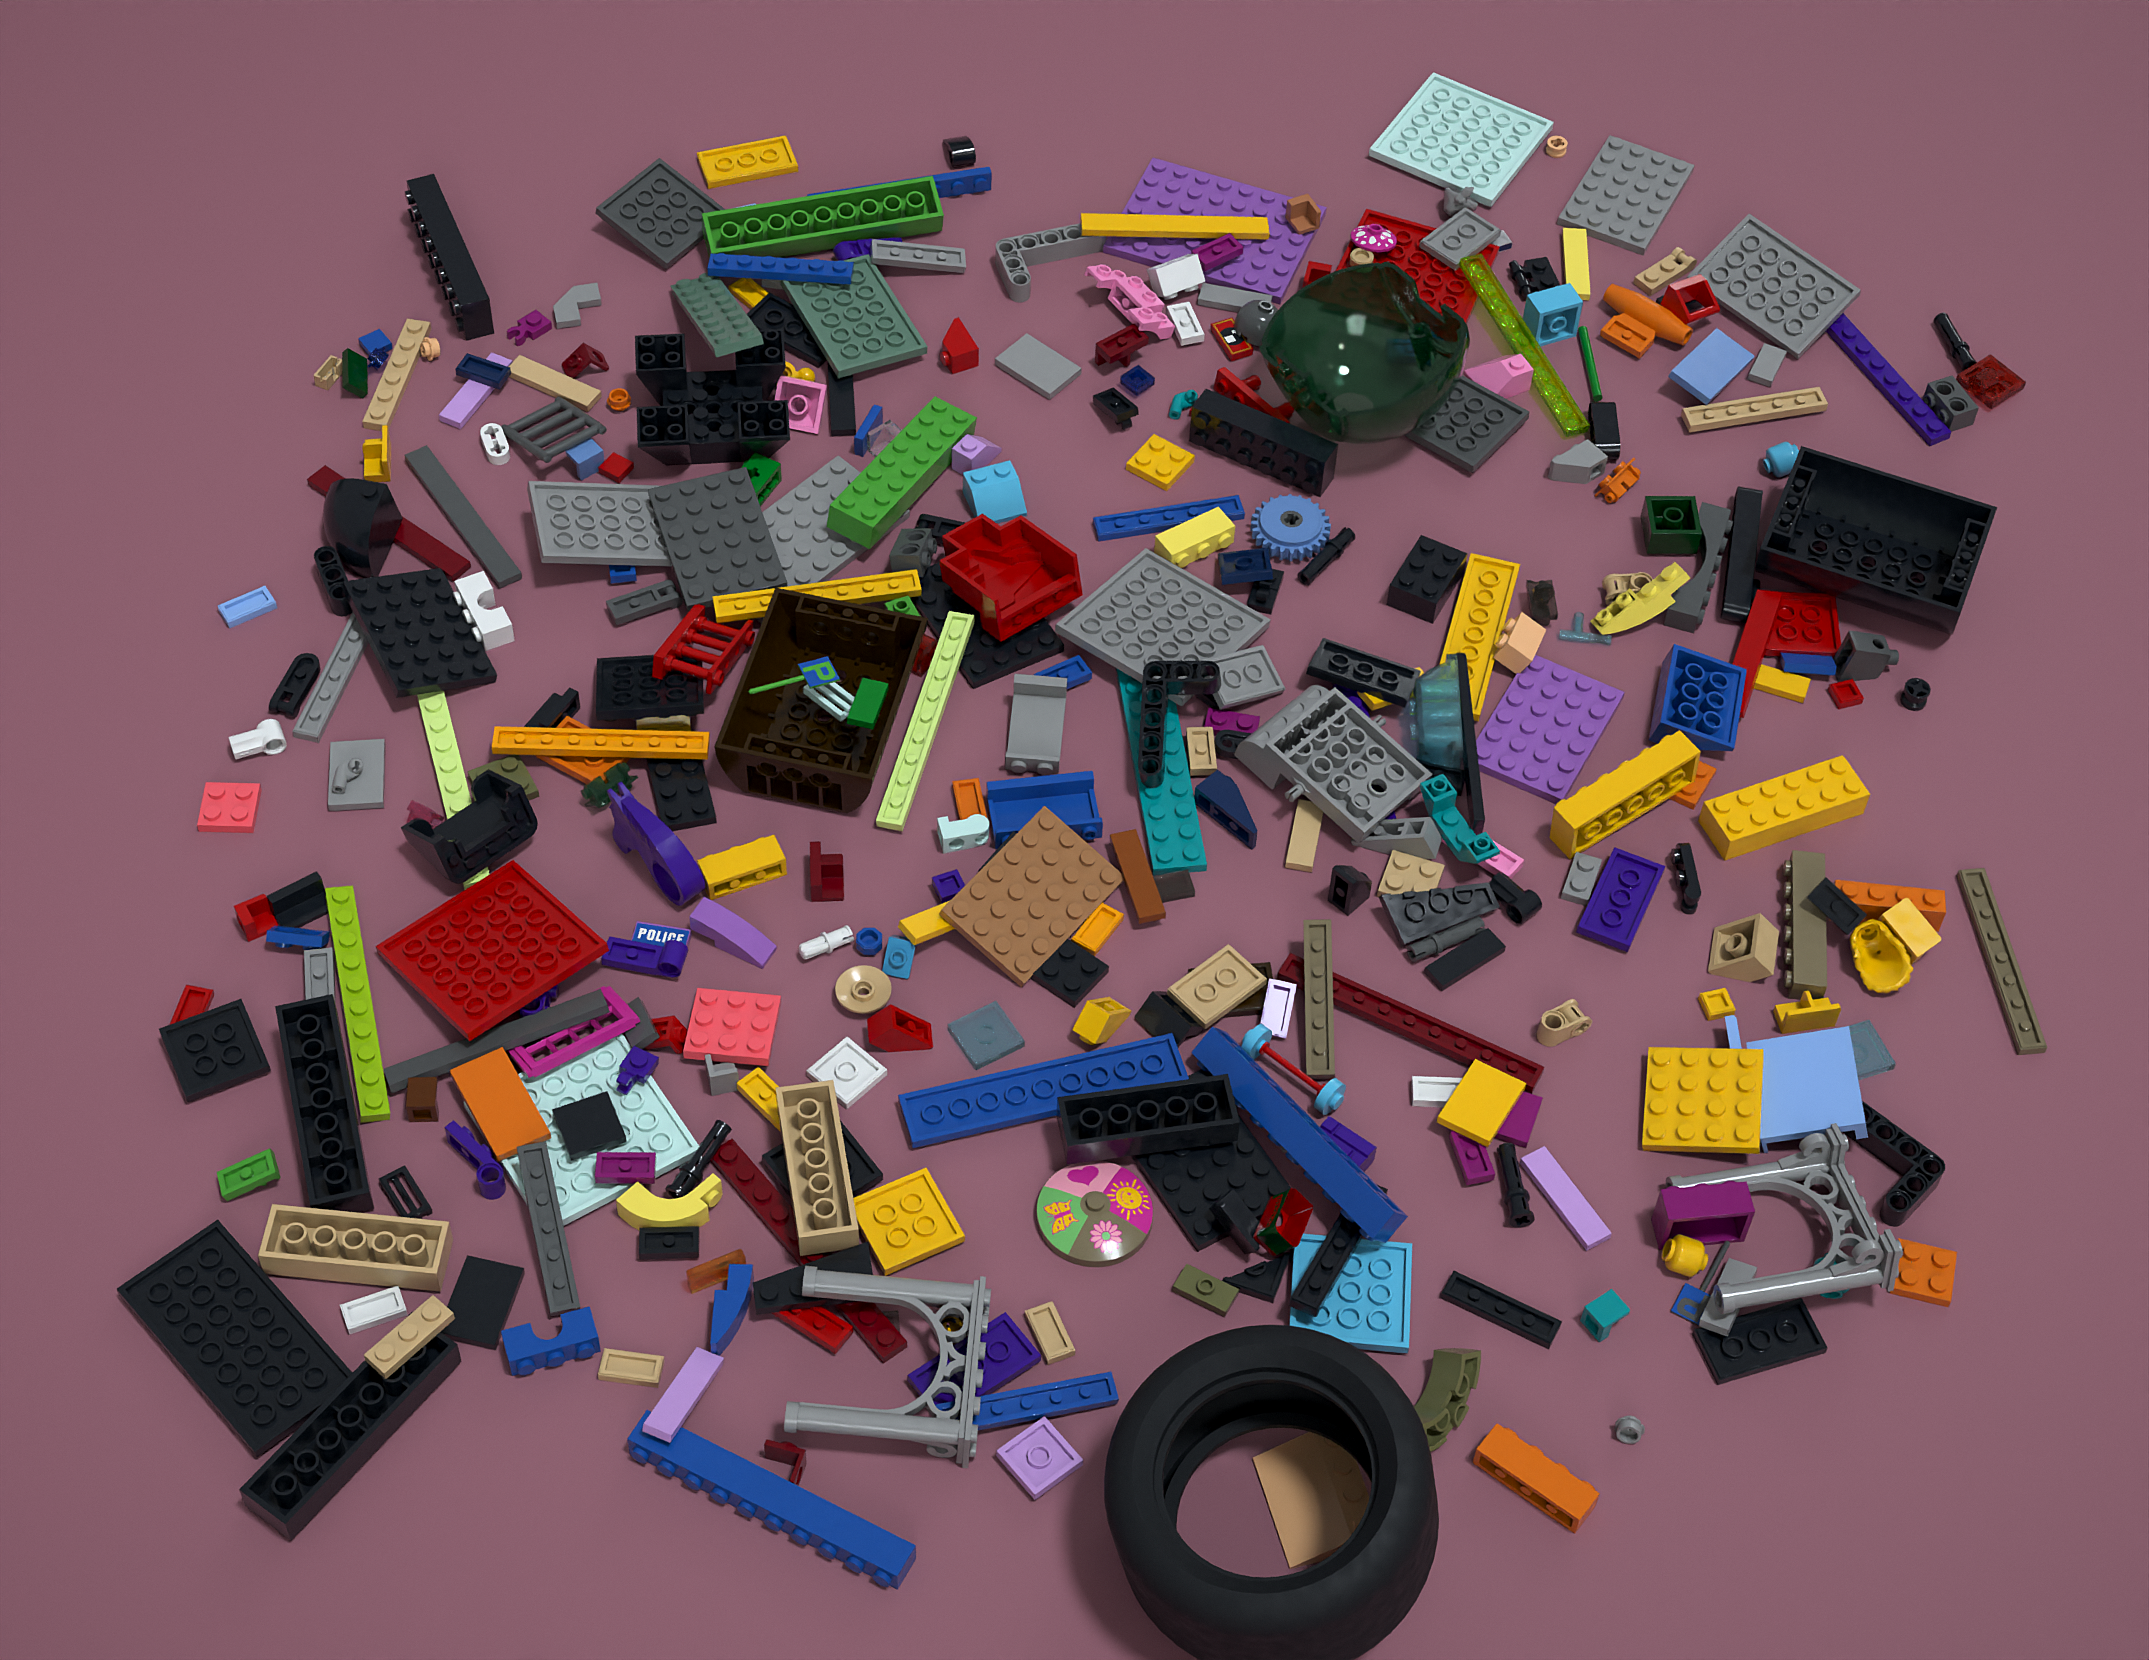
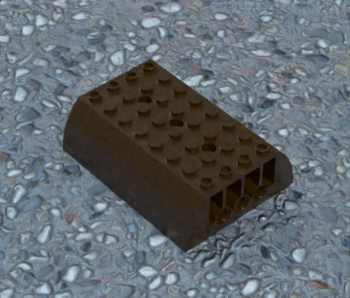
M775 588L714 746L718 762L728 778L745 793L846 814L861 806L870 794L927 628L928 618ZM826 656L830 659L838 676L845 678V680L835 683L853 697L856 696L862 678L885 682L889 685V690L874 729L847 724V717L840 722L803 693V687L808 685L805 680L755 694H749V690L801 676L802 673L798 664ZM816 690V692H818V693H819L820 695H822L825 699H827V697H826L824 694H822L820 691ZM833 704V705H835L837 708H839L842 712L844 711V710H843L841 707H839L837 704ZM822 716H829L831 719L828 721H820L818 718Z

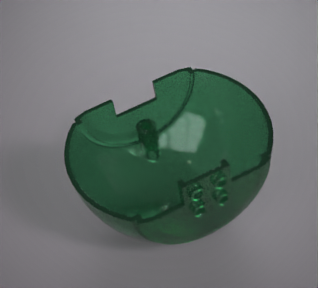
M1383 262L1382 264L1368 263L1344 268L1325 275L1303 287L1290 297L1270 320L1263 334L1262 345L1259 349L1272 378L1286 400L1314 431L1331 441L1350 444H1373L1396 439L1414 431L1431 419L1445 405L1462 376L1470 346V337L1467 324L1461 316L1446 304L1440 306L1443 316L1420 298L1416 282L1411 276L1398 266L1389 262Z

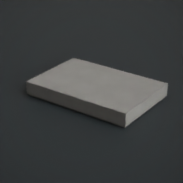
M1464 207L1420 241L1419 247L1450 268L1457 270L1500 237L1501 230Z
M1027 333L995 358L996 366L1049 400L1080 376L1082 370L1081 367Z
M1264 645L1201 660L1213 661L1219 666L1222 685L1213 696L1220 709L1279 695L1286 690ZM1207 676V677H1205V679H1212V678H1213V676Z
M385 739L330 742L329 811L384 808ZM352 758L360 759L363 762L362 772L355 778L347 781L344 793L337 794L333 792L332 784L336 768Z

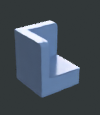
M592 438L565 451L566 455L576 464L577 476L580 480H584L598 472V467L605 461L603 449Z

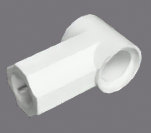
M275 719L262 721L255 730L228 737L235 759L263 751L266 754L275 755L281 753L287 746L281 725Z

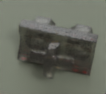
M1527 580L1526 590L1531 619L1541 626H1548L1550 620H1557L1558 618L1552 580H1541L1539 582Z

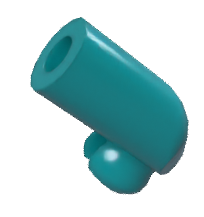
M1188 390L1187 392L1175 395L1172 399L1169 417L1174 420L1179 419L1182 410L1193 406L1197 401V392Z

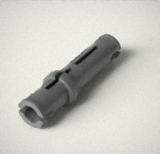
M1476 916L1443 932L1431 933L1425 939L1408 945L1407 950L1410 951H1407V954L1413 962H1416L1433 953L1434 955L1442 953L1443 949L1485 930L1484 921L1480 916Z

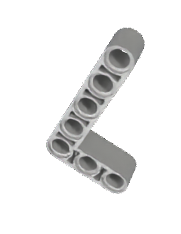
M1081 223L997 241L995 246V264L1009 297L1018 303L1025 302L1030 298L1031 276L1027 269L1028 266L1101 252L1106 242V236H1082Z

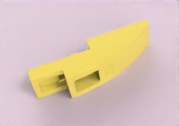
M1674 562L1664 568L1661 574L1650 583L1645 584L1637 594L1630 588L1620 594L1607 608L1598 612L1596 617L1590 622L1602 635L1620 632L1640 625L1675 603L1676 601L1672 598L1671 594L1686 583L1690 577Z

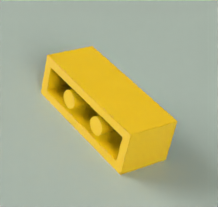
M775 835L761 837L753 842L734 846L729 850L714 855L710 854L697 860V865L704 877L705 891L710 900L787 875L786 858Z

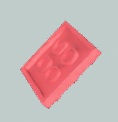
M697 988L683 1049V1057L685 1059L705 1060L704 1055L710 1054L712 1061L769 1066L781 1006V996Z

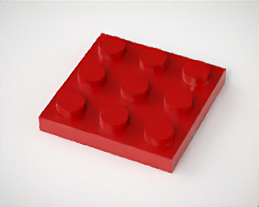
M1782 592L1783 600L1764 656H1780L1781 653L1832 656L1834 658L1841 646L1836 597L1818 593Z

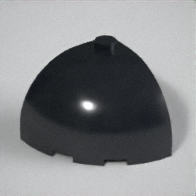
M354 478L337 480L329 486L324 502L323 522L328 542L337 551L340 561L351 572L363 578L378 577L403 520L402 515L387 484Z

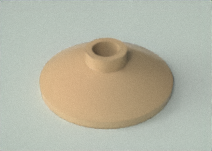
M867 965L855 966L846 970L840 975L835 986V994L839 1003L845 1009L859 1014L872 1013L881 1009L889 1001L892 991L888 976L880 969Z

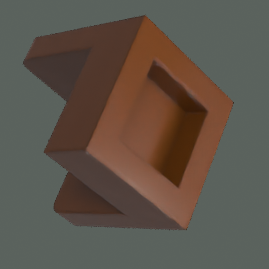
M436 1077L408 1078L406 1110L409 1122H439V1109L436 1100L438 1081Z

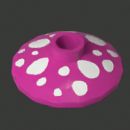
M1378 224L1358 226L1350 234L1351 241L1356 246L1370 252L1390 251L1397 244L1396 236Z

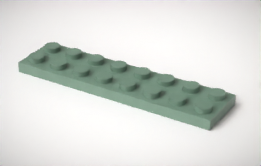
M703 273L699 278L692 280L682 279L677 281L675 285L670 286L672 295L715 357L764 344L762 334L719 276H708V273Z

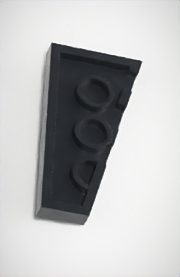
M1489 882L1461 885L1447 889L1434 888L1429 891H1407L1402 894L1393 895L1391 893L1381 894L1379 897L1401 947L1426 938L1431 933H1439L1476 916H1483L1496 911L1500 907Z
M868 1242L753 1282L756 1315L858 1302L802 1296L805 1266L818 1267V1270L873 1275Z

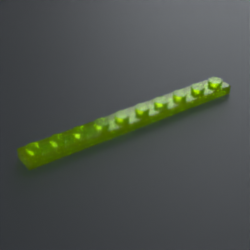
M1482 253L1461 258L1459 262L1460 268L1513 353L1522 354L1534 369L1532 383L1565 436L1569 437L1588 432L1590 427L1588 421Z

